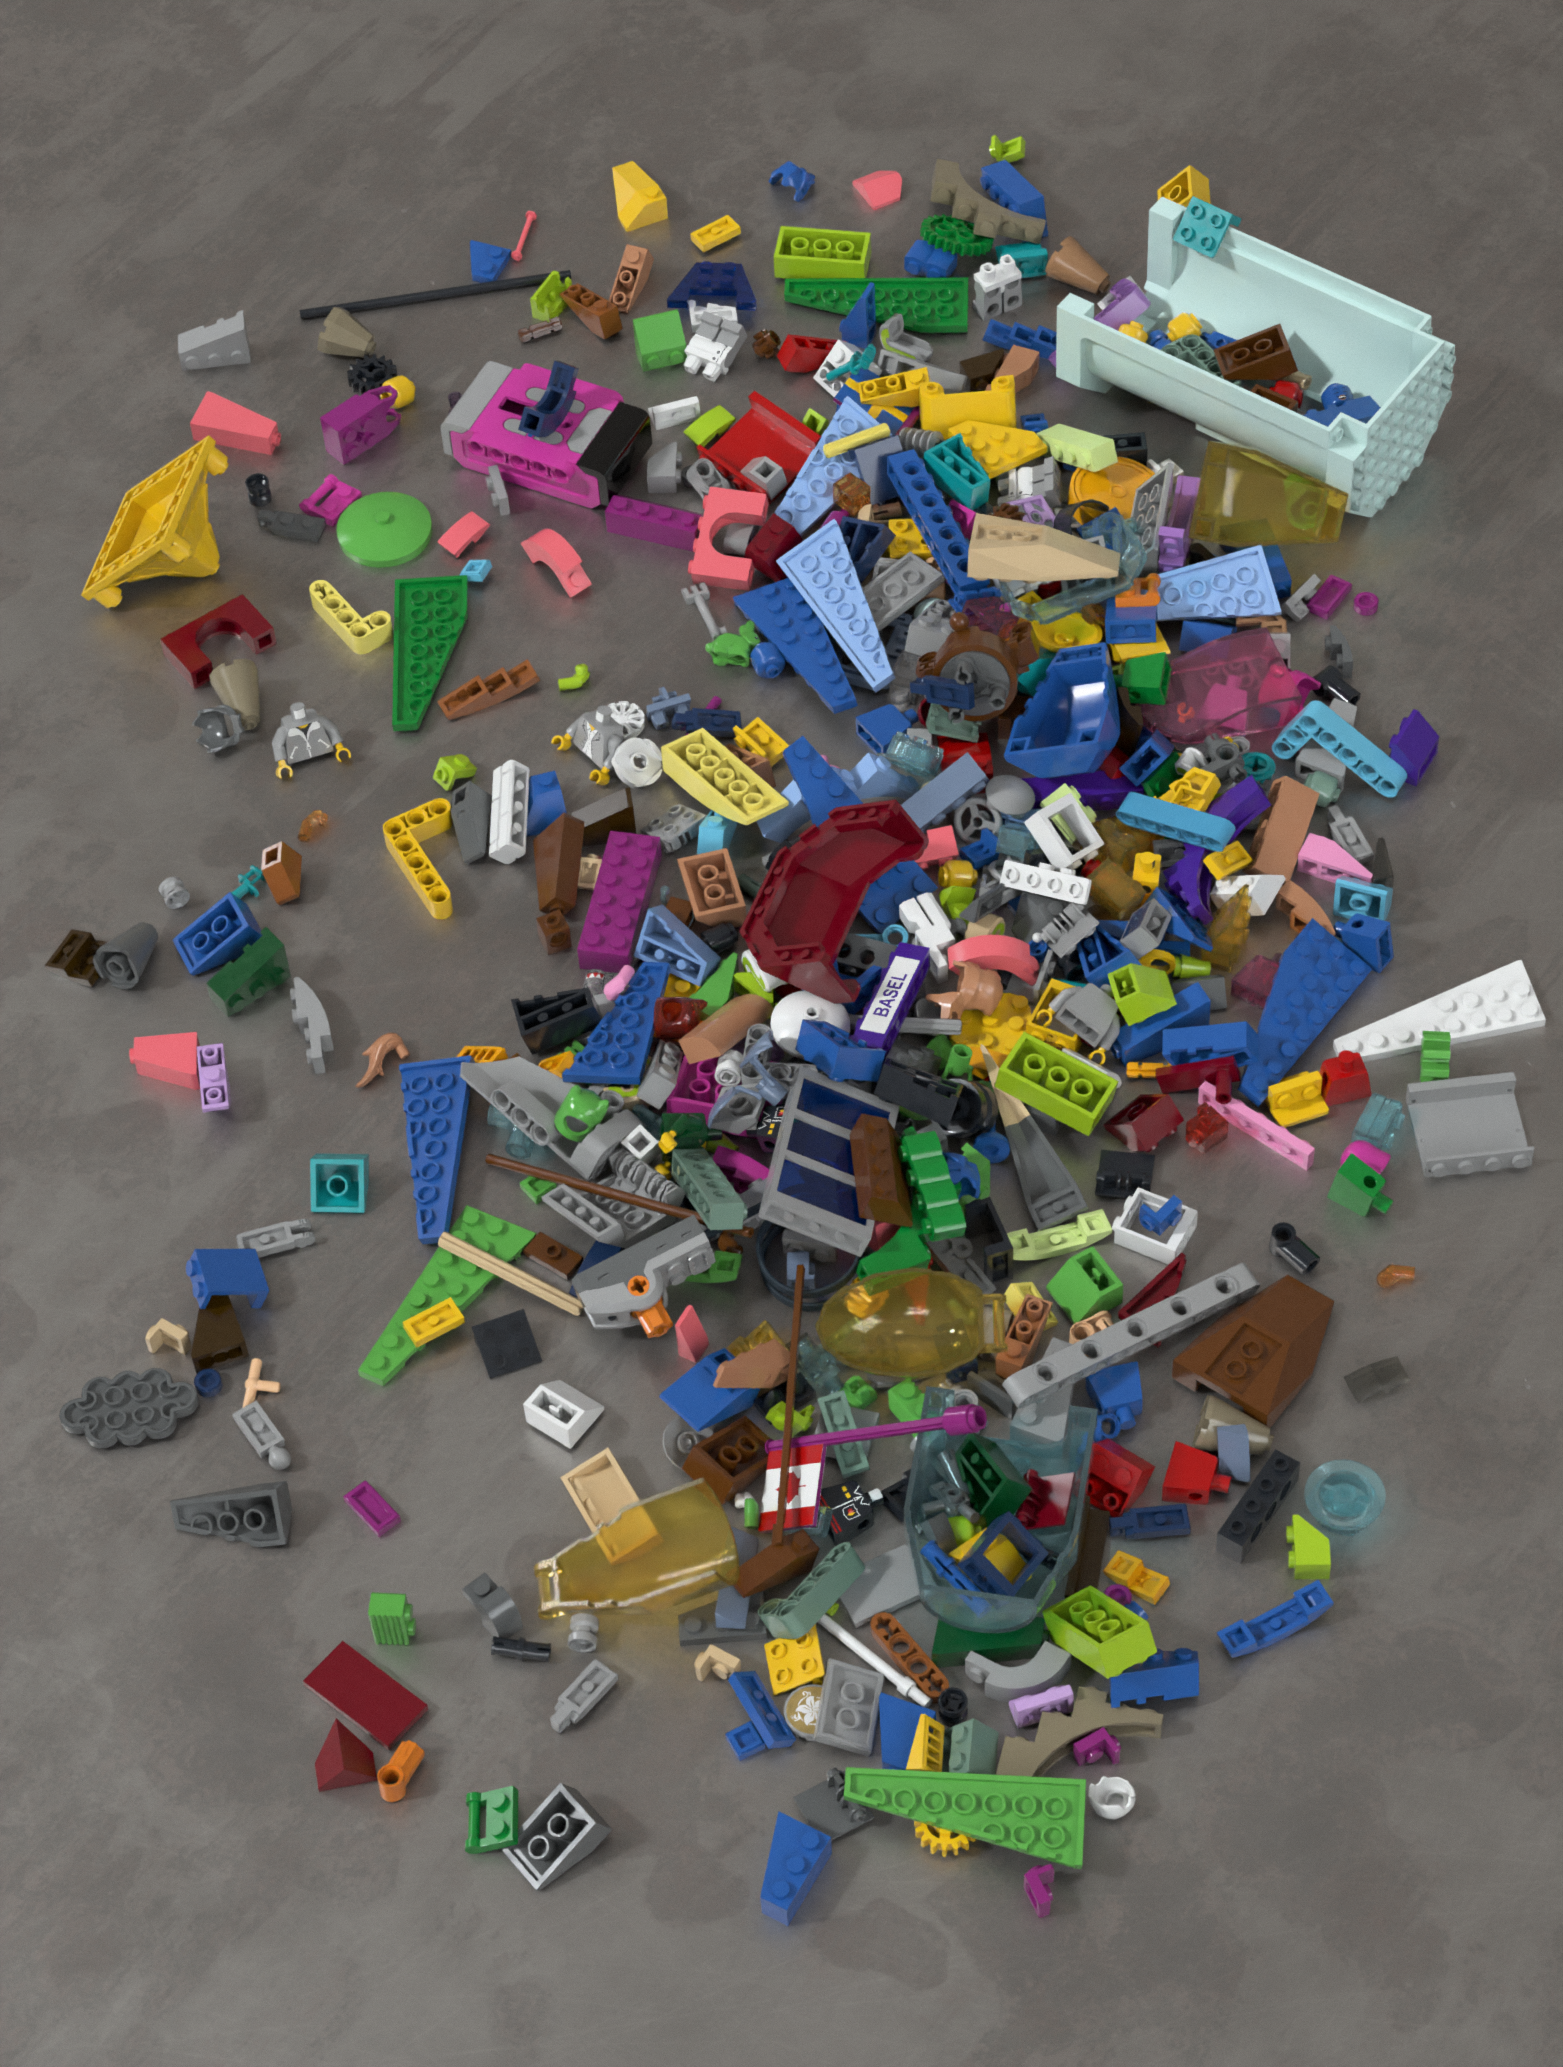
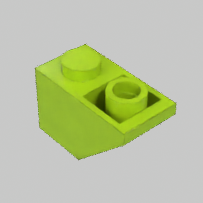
M1292 1515V1525L1286 1526L1287 1543H1292L1293 1551H1288V1567L1294 1568V1579H1329L1331 1569L1329 1539L1301 1516Z

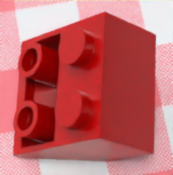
M1105 1439L1094 1444L1072 1492L1081 1498L1082 1496L1090 1497L1091 1504L1101 1510L1110 1511V1515L1114 1518L1122 1517L1123 1513H1127L1144 1492L1156 1466L1112 1440Z

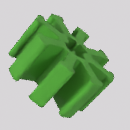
M1422 1032L1420 1082L1449 1078L1450 1032Z

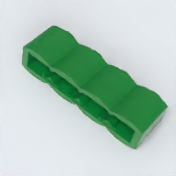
M930 1131L904 1136L901 1145L898 1146V1155L900 1161L905 1162L908 1169L906 1170L907 1183L913 1187L916 1193L914 1194L915 1208L920 1210L924 1217L921 1220L924 1234H928L931 1242L963 1236L966 1230L965 1217L958 1203L957 1193L950 1178L948 1165L942 1154L936 1132Z

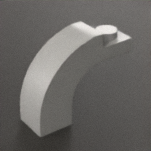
M1047 1641L1044 1642L1031 1661L1017 1667L1001 1666L973 1651H970L965 1659V1674L974 1682H983L985 1684V1696L1008 1703L1010 1700L1025 1695H1033L1045 1689L1058 1686L1071 1668V1654Z

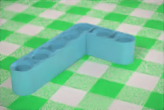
M1321 701L1309 702L1282 729L1272 745V751L1277 757L1289 759L1307 741L1313 738L1385 797L1396 796L1407 779V773L1403 767Z

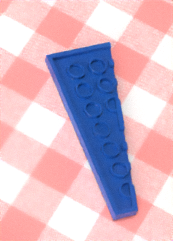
M789 578L733 597L736 608H739L744 613V617L747 620L754 622L756 630L762 633L770 643L777 645L785 661L794 667V671L806 680V684L818 693L820 699L834 714L858 706L821 620Z

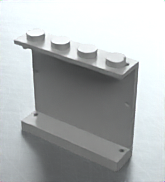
M1514 1072L1407 1084L1406 1103L1425 1178L1443 1177L1452 1174H1470L1487 1170L1496 1171L1513 1167L1523 1168L1532 1165L1534 1146L1528 1147L1514 1095L1516 1084Z

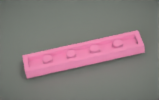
M1207 1081L1199 1087L1198 1103L1306 1171L1313 1165L1315 1148L1310 1143L1292 1135L1285 1127L1271 1122L1262 1113H1257L1250 1109L1239 1099L1232 1097V1100L1227 1104L1218 1103L1215 1099L1216 1086Z

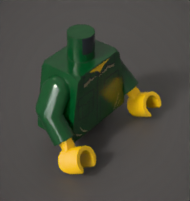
M662 1113L658 1145L661 1149L664 1164L660 1163L654 1169L669 1181L672 1178L671 1172L668 1169L672 1168L673 1149L705 1148L706 1150L708 1141L722 1140V1130L713 1128L710 1130L706 1125L703 1113Z

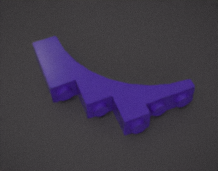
M1251 775L1213 800L1205 813L1225 818L1234 824L1236 831L1227 843L1229 845L1241 830L1256 816L1271 806V803L1264 790ZM1183 842L1186 848L1183 851L1185 857L1163 871L1167 880L1164 885L1170 894H1176L1181 900L1186 902L1188 905L1186 907L1194 919L1199 917L1203 924L1207 925L1214 920L1210 909V888L1214 875L1211 874L1203 860L1215 851Z

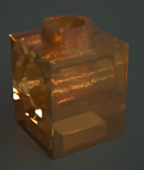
M851 472L833 484V502L854 516L863 506L870 504L871 486Z

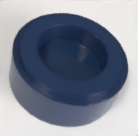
M204 1369L194 1378L196 1391L202 1397H213L222 1390L223 1382L221 1375L214 1369Z

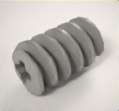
M909 427L903 428L898 435L903 452L914 449L918 457L923 460L925 451L945 441L939 431L911 429Z

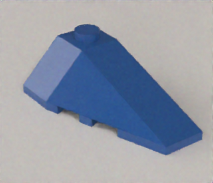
M1156 887L1143 906L1155 898L1172 915L1165 933L1211 952L1213 945L1210 937L1206 934L1208 930L1203 926L1204 924L1199 917L1194 919L1191 916L1185 901Z

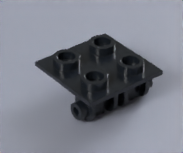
M1101 1149L1099 1169L1096 1175L1095 1195L1128 1198L1129 1195H1134L1138 1187L1150 1192L1155 1155Z
M524 1309L472 1326L476 1346L479 1347L490 1379L542 1361Z

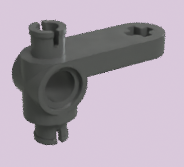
M1212 733L1214 740L1210 735L1207 736L1204 744L1208 747L1207 755L1212 760V763L1200 769L1216 774L1220 783L1229 778H1232L1234 783H1239L1240 780L1237 776L1243 781L1248 773L1243 768L1245 762L1239 755L1237 745L1229 742L1226 738L1220 739L1217 733Z

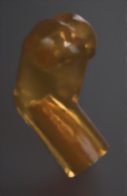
M314 810L301 822L298 840L309 842L313 827L316 824L324 826L328 820V815L322 813V810Z
M1389 1264L1377 1275V1283L1383 1288H1389L1400 1279L1414 1280L1415 1267Z

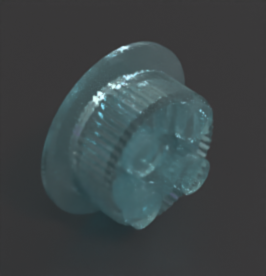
M899 731L896 732V735H893L887 752L877 753V756H884L891 766L929 781L938 776L937 771L944 756L943 749L934 745L927 746V740L918 736H914L912 740L909 735Z
M1334 1460L1322 1464L1311 1473L1305 1485L1304 1497L1308 1510L1322 1528L1341 1536H1354L1379 1517L1385 1505L1386 1493L1381 1479L1368 1466L1352 1460Z

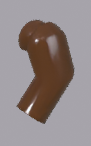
M726 1231L721 1232L718 1239V1248L723 1252L743 1254V1247L738 1245L737 1241L733 1238L734 1234Z

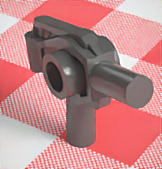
M940 1481L929 1486L930 1494L933 1497L936 1496L938 1500L921 1504L923 1515L945 1510L948 1515H962L971 1523H976L979 1520V1513L969 1506L970 1498L953 1483Z

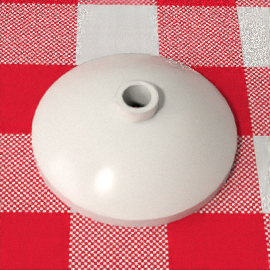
M805 990L784 997L774 1008L770 1022L773 1038L778 1046L788 1054L800 1059H804V1056L796 1051L795 1048L803 1019L826 1021L848 1033L850 1032V1018L841 1003H831Z

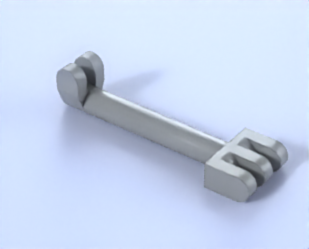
M705 582L699 584L701 591H698L696 585L690 586L692 594H689L687 588L681 589L687 605L696 603L713 641L718 636L727 633L725 627H718L705 602L706 599L710 598V592Z

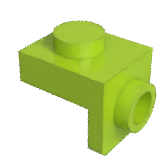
M997 135L991 137L989 151L992 158H996L998 162L1006 160L1010 163L1025 157L1026 142L1020 136L1001 143Z
M463 754L440 757L433 774V779L446 791L452 790L456 779L473 777L477 767Z
M783 1401L772 1407L765 1417L780 1431H784L786 1403ZM811 1404L799 1413L794 1410L792 1437L801 1430L805 1432L812 1424L814 1418L811 1415L815 1407Z

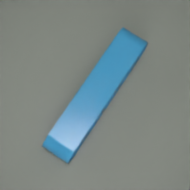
M1129 792L1116 812V817L1128 826L1216 852L1224 850L1236 831L1234 824L1225 818L1136 792Z

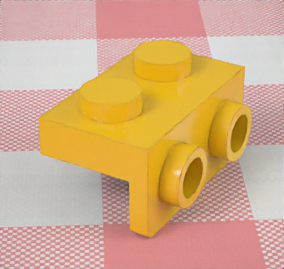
M759 717L742 730L737 725L732 728L736 736L734 738L735 743L742 749H747L754 754L769 759L771 767L783 758V751L789 747Z

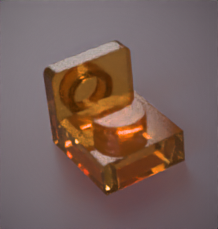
M1083 599L1077 605V608L1082 612V618L1090 625H1099L1103 631L1105 629L1106 611L1099 602Z

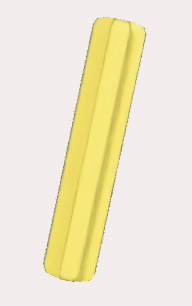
M882 423L830 442L823 446V452L826 458H831L845 453L849 449L890 435L889 426L887 423Z

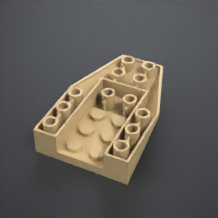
M976 513L968 549L967 577H972L978 581H984L988 578L998 579L1001 582L1023 580V582L1033 584L1037 581L1089 578L1109 579L1118 577L1121 553L1049 526Z

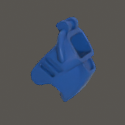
M790 161L772 171L769 183L774 185L783 177L781 184L784 187L795 188L794 200L796 202L801 201L807 194L810 186L815 183V175L806 172V169L803 167L799 168Z
M942 1151L953 1184L956 1185L961 1181L962 1190L958 1201L966 1195L979 1198L980 1175L977 1165L969 1162L967 1157Z

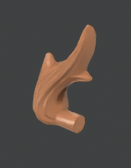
M392 1032L382 1035L363 1052V1056H369V1067L364 1077L355 1087L361 1088L366 1086L377 1074L384 1076L382 1064L388 1052L396 1050L401 1060L410 1056L402 1038L398 1034Z

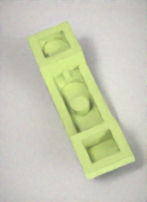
M1103 1209L1077 1215V1220L1073 1223L1030 1234L1025 1228L1009 1232L1007 1235L1013 1246V1260L1026 1261L1052 1258L1082 1249L1110 1235L1113 1230Z

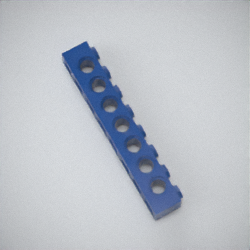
M914 449L887 456V475L953 593L958 594L959 591L977 590L979 595L980 589L987 588V585H990V579L978 581L972 577H967L970 541L968 538H964L960 523L955 522L952 510L949 505L946 506L941 490H937L932 474L927 473L924 460L918 457Z

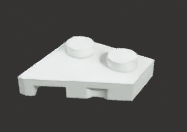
M688 300L692 333L697 332L701 324L700 318L704 311L722 317L723 320L727 319L738 323L736 307L719 306L708 303L707 307L696 306V301Z

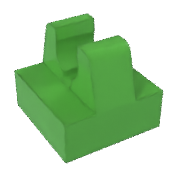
M859 1375L851 1377L845 1382L844 1387L839 1390L845 1391L849 1406L863 1410L877 1399V1392Z

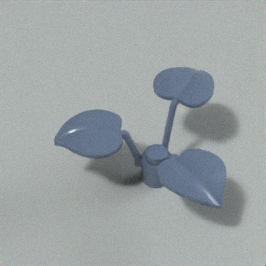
M769 1029L751 1047L739 1065L742 1068L750 1062L760 1073L762 1078L755 1086L758 1092L739 1085L730 1088L717 1100L710 1111L707 1121V1127L710 1130L713 1118L739 1092L754 1096L759 1101L763 1097L773 1106H776L788 1090L774 1079L758 1060L759 1053L773 1047L771 1042L773 1040L772 1029Z

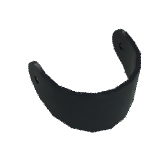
M1093 499L1070 504L1059 511L1054 519L1053 528L1072 535V517L1077 508L1085 506L1107 512L1109 511V506Z

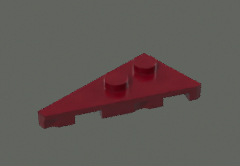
M1181 1252L1118 1311V1318L1122 1321L1177 1294L1187 1262L1186 1255ZM1162 1340L1153 1345L1159 1348L1162 1344Z

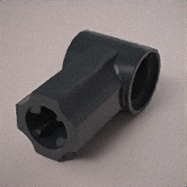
M1332 665L1327 666L1313 677L1321 683L1320 689L1312 690L1319 697L1326 695L1331 700L1336 698L1355 706L1360 700L1361 693L1346 683L1339 670Z
M1280 1222L1273 1226L1269 1242L1270 1252L1276 1257H1283L1302 1275H1308L1320 1262V1257L1296 1236V1230L1291 1224Z

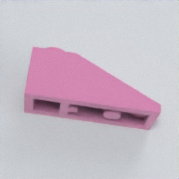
M1309 833L1298 854L1297 871L1335 884L1337 878L1341 876L1357 878L1372 883V873L1334 840L1327 839L1324 836Z

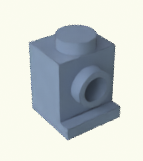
M787 1252V1286L795 1288L797 1265L804 1264V1290L815 1289V1263H810L809 1252Z

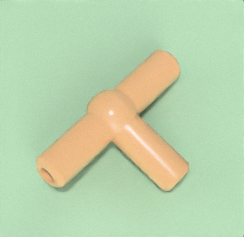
M259 1358L251 1360L249 1376L245 1381L246 1391L242 1408L255 1401L257 1391L280 1392V1382L259 1380L262 1360Z

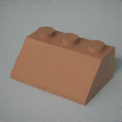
M727 848L677 859L695 920L712 927L721 923H731L734 928L742 926L746 918V905Z

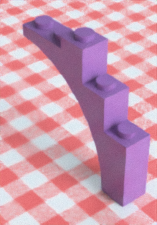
M1178 475L1167 527L1160 526L1159 573L1185 567L1186 558H1189V547L1191 541H1194L1203 489L1202 478Z

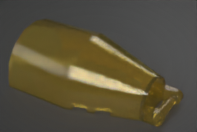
M703 1477L624 1506L618 1511L620 1515L607 1524L602 1522L597 1525V1531L584 1540L580 1537L552 1558L534 1565V1575L538 1578L540 1599L538 1617L542 1620L553 1619L564 1614L575 1615L579 1613L591 1615L654 1614L733 1586L737 1583L740 1574L737 1546L728 1517L719 1498ZM553 1576L554 1600H551L549 1577Z

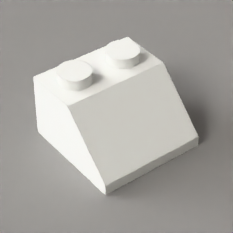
M1284 875L1226 876L1216 881L1210 892V897L1223 917L1265 915L1286 878Z

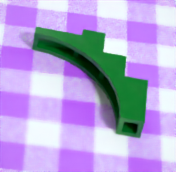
M914 1127L904 1129L900 1139L902 1140L904 1136L917 1134ZM961 1181L954 1185L958 1198L962 1190ZM913 1187L911 1201L913 1225L911 1227L901 1226L894 1237L884 1246L859 1261L856 1274L869 1295L927 1271L931 1260V1252L925 1243L931 1240L928 1234L925 1235L923 1232L921 1220L924 1217L921 1211L915 1208L914 1194L916 1193Z

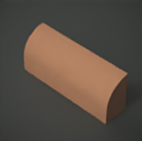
M1288 776L1273 780L1268 794L1271 806L1262 812L1248 853L1253 861L1243 868L1242 872L1248 875H1284L1286 879L1282 886L1291 879L1320 793Z
M746 994L731 999L678 1040L688 1063L692 1064L722 1056L747 1036V1031L752 1025L762 1024L770 1018L774 1008L767 1000L755 994Z

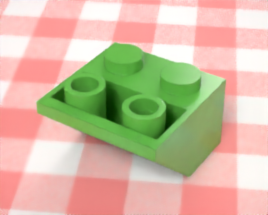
M1093 1246L1069 1258L1046 1285L1047 1291L1073 1324L1090 1318L1098 1312L1109 1311L1123 1303L1122 1282Z

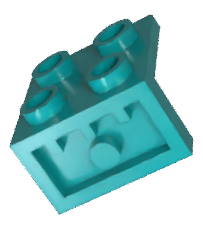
M1192 196L1173 240L1210 258H1214L1230 224L1239 227L1242 218Z
M1023 242L995 247L998 264L1002 256L1009 254L1014 259L1016 267L1021 271L1022 278L1047 274L1045 269L1048 264V253L1046 248L1042 249L1041 243Z

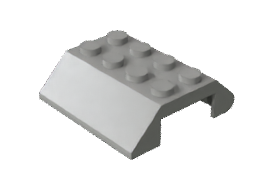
M623 1148L608 1156L613 1174L597 1184L680 1207L685 1195L681 1187L670 1180L668 1181L665 1176L643 1161H639L636 1156ZM564 1183L542 1196L543 1202L597 1241L626 1249L661 1231L675 1219L673 1216L585 1191L578 1194Z

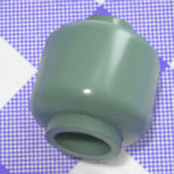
M1315 771L1313 775L1309 773L1303 784L1320 793L1316 805L1322 808L1327 807L1330 802L1336 803L1341 789L1337 788V778L1322 771Z

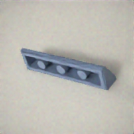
M729 1527L715 1610L716 1628L745 1629L750 1596L743 1598L727 1577L729 1573L757 1555L759 1539L735 1527Z

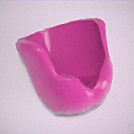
M1357 1140L1345 1148L1341 1155L1340 1164L1342 1166L1352 1153L1378 1174H1381L1389 1163L1391 1155L1365 1140Z

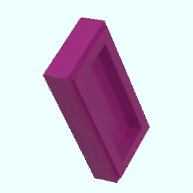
M1330 574L1306 604V607L1310 613L1328 620L1352 590V583Z
M366 1480L343 1496L344 1502L378 1537L401 1521L400 1515Z

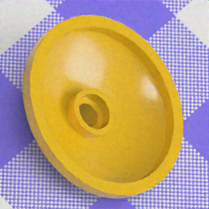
M1048 609L1036 613L1029 621L1033 626L1040 646L1053 653H1057L1062 648L1101 643L1102 629L1098 623L1092 618L1076 611Z

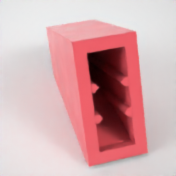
M197 1032L134 1037V1048L129 1049L130 1062L135 1064L138 1074L194 1090L200 1089L197 1047L200 1046Z

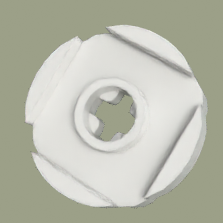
M633 737L624 741L616 749L611 761L621 781L633 789L646 787L654 783L662 773V754L656 744L646 738ZM634 758L642 759V769L635 766Z

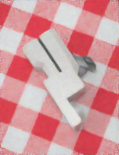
M924 893L917 896L918 902H916L915 898L901 903L899 905V917L908 932L915 934V945L930 948L929 970L938 984L948 980V948L955 944L954 936L957 933L965 936L967 926L962 918L957 917L956 920L948 918L932 893Z

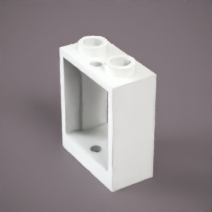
M1071 793L1037 811L1024 822L1050 863L1055 866L1054 869L1057 872H1060L1061 867L1075 870L1082 865V859L1088 862L1099 855L1097 850L1105 844ZM1058 814L1062 815L1084 848L1074 855L1070 853L1049 819Z
M1138 1187L1134 1195H1129L1126 1199L1122 1216H1117L1112 1226V1230L1115 1232L1114 1243L1169 1265L1183 1252L1195 1231L1198 1211L1182 1205V1217L1177 1223L1176 1229L1167 1244L1161 1243L1131 1231L1130 1228L1143 1204L1157 1212L1169 1199Z

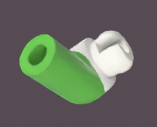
M749 1492L735 1494V1507L738 1509L744 1508V1528H759V1506L754 1497Z

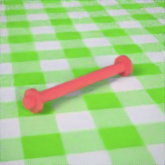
M533 211L526 212L527 220L516 251L511 253V257L514 260L519 261L522 259L521 251L532 221L537 218V214Z

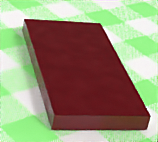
M344 1641L303 1680L306 1688L387 1750H390L429 1710L426 1703Z

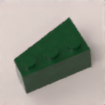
M267 927L260 932L263 936L252 946L247 944L242 949L245 953L234 963L229 961L206 983L210 999L227 1017L241 1011L245 1006L257 998L263 997L268 991L277 985L283 984L291 977L284 944Z
M976 1433L968 1434L955 1453L962 1481L967 1483L970 1492L967 1496L970 1498V1503L973 1504L975 1511L980 1515L979 1520L975 1524L987 1528L994 1519L1008 1511L1014 1515L1032 1488L996 1442Z

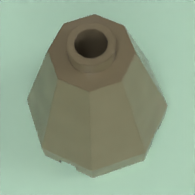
M334 307L325 319L323 326H326L325 332H320L317 350L326 354L364 357L365 355L373 354L377 342L374 341L375 336L352 314L343 308Z

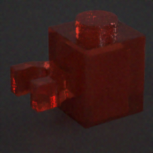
M1204 1102L1197 1107V1115L1186 1122V1140L1191 1147L1197 1148L1204 1155L1228 1138L1229 1122L1211 1105L1209 1106Z

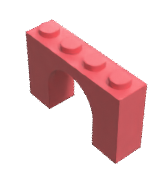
M710 487L708 495H705L703 499L704 515L703 517L700 516L698 521L699 538H695L693 543L694 560H690L688 566V574H691L694 584L705 582L707 586L750 591L755 571L752 559L723 555L713 548L712 543L716 533L728 524L744 523L764 526L769 507L766 494Z

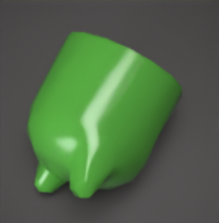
M579 1085L573 1086L555 1115L554 1123L557 1130L570 1140L582 1142L595 1129L596 1125L601 1124L609 1108V1100H602L592 1090L581 1089ZM572 1116L580 1119L588 1125V1128L582 1132H574L567 1126L566 1117Z

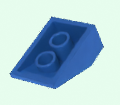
M229 892L172 940L188 971L194 976L241 957L245 953L242 949L247 944L252 946L263 935L260 933L262 930L248 905Z

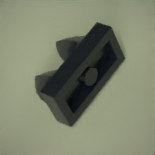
M800 1372L797 1373L794 1410L816 1398V1391ZM787 1381L754 1400V1406L764 1418L776 1404L781 1401L786 1403Z

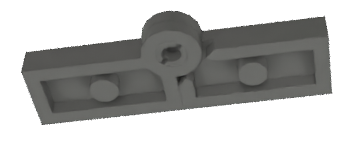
M963 1237L957 1239L950 1238L925 1243L931 1252V1257L973 1307L978 1306L996 1292L997 1288L976 1263L969 1259L973 1247L968 1239Z

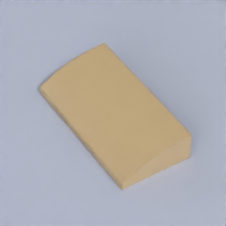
M606 1448L560 1477L612 1566L636 1558L665 1542L609 1448Z

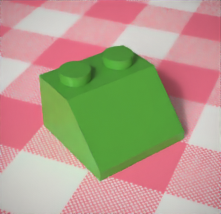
M678 309L633 319L636 355L643 372L685 362L687 358L684 351L686 349V342Z

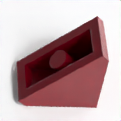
M336 1718L315 1761L319 1792L377 1781L373 1751Z

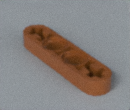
M887 1612L875 1614L870 1622L873 1638L900 1670L917 1683V1688L930 1697L933 1704H938L941 1692L949 1688L947 1678L893 1615ZM879 1624L883 1626L889 1625V1633L892 1635L890 1638L885 1629H879ZM898 1642H904L908 1644L909 1649L904 1653H898L894 1651L893 1646ZM920 1662L926 1665L927 1669L920 1674L914 1673L910 1669L914 1663ZM930 1677L935 1687L941 1686V1692L937 1690L931 1692V1683L928 1681Z

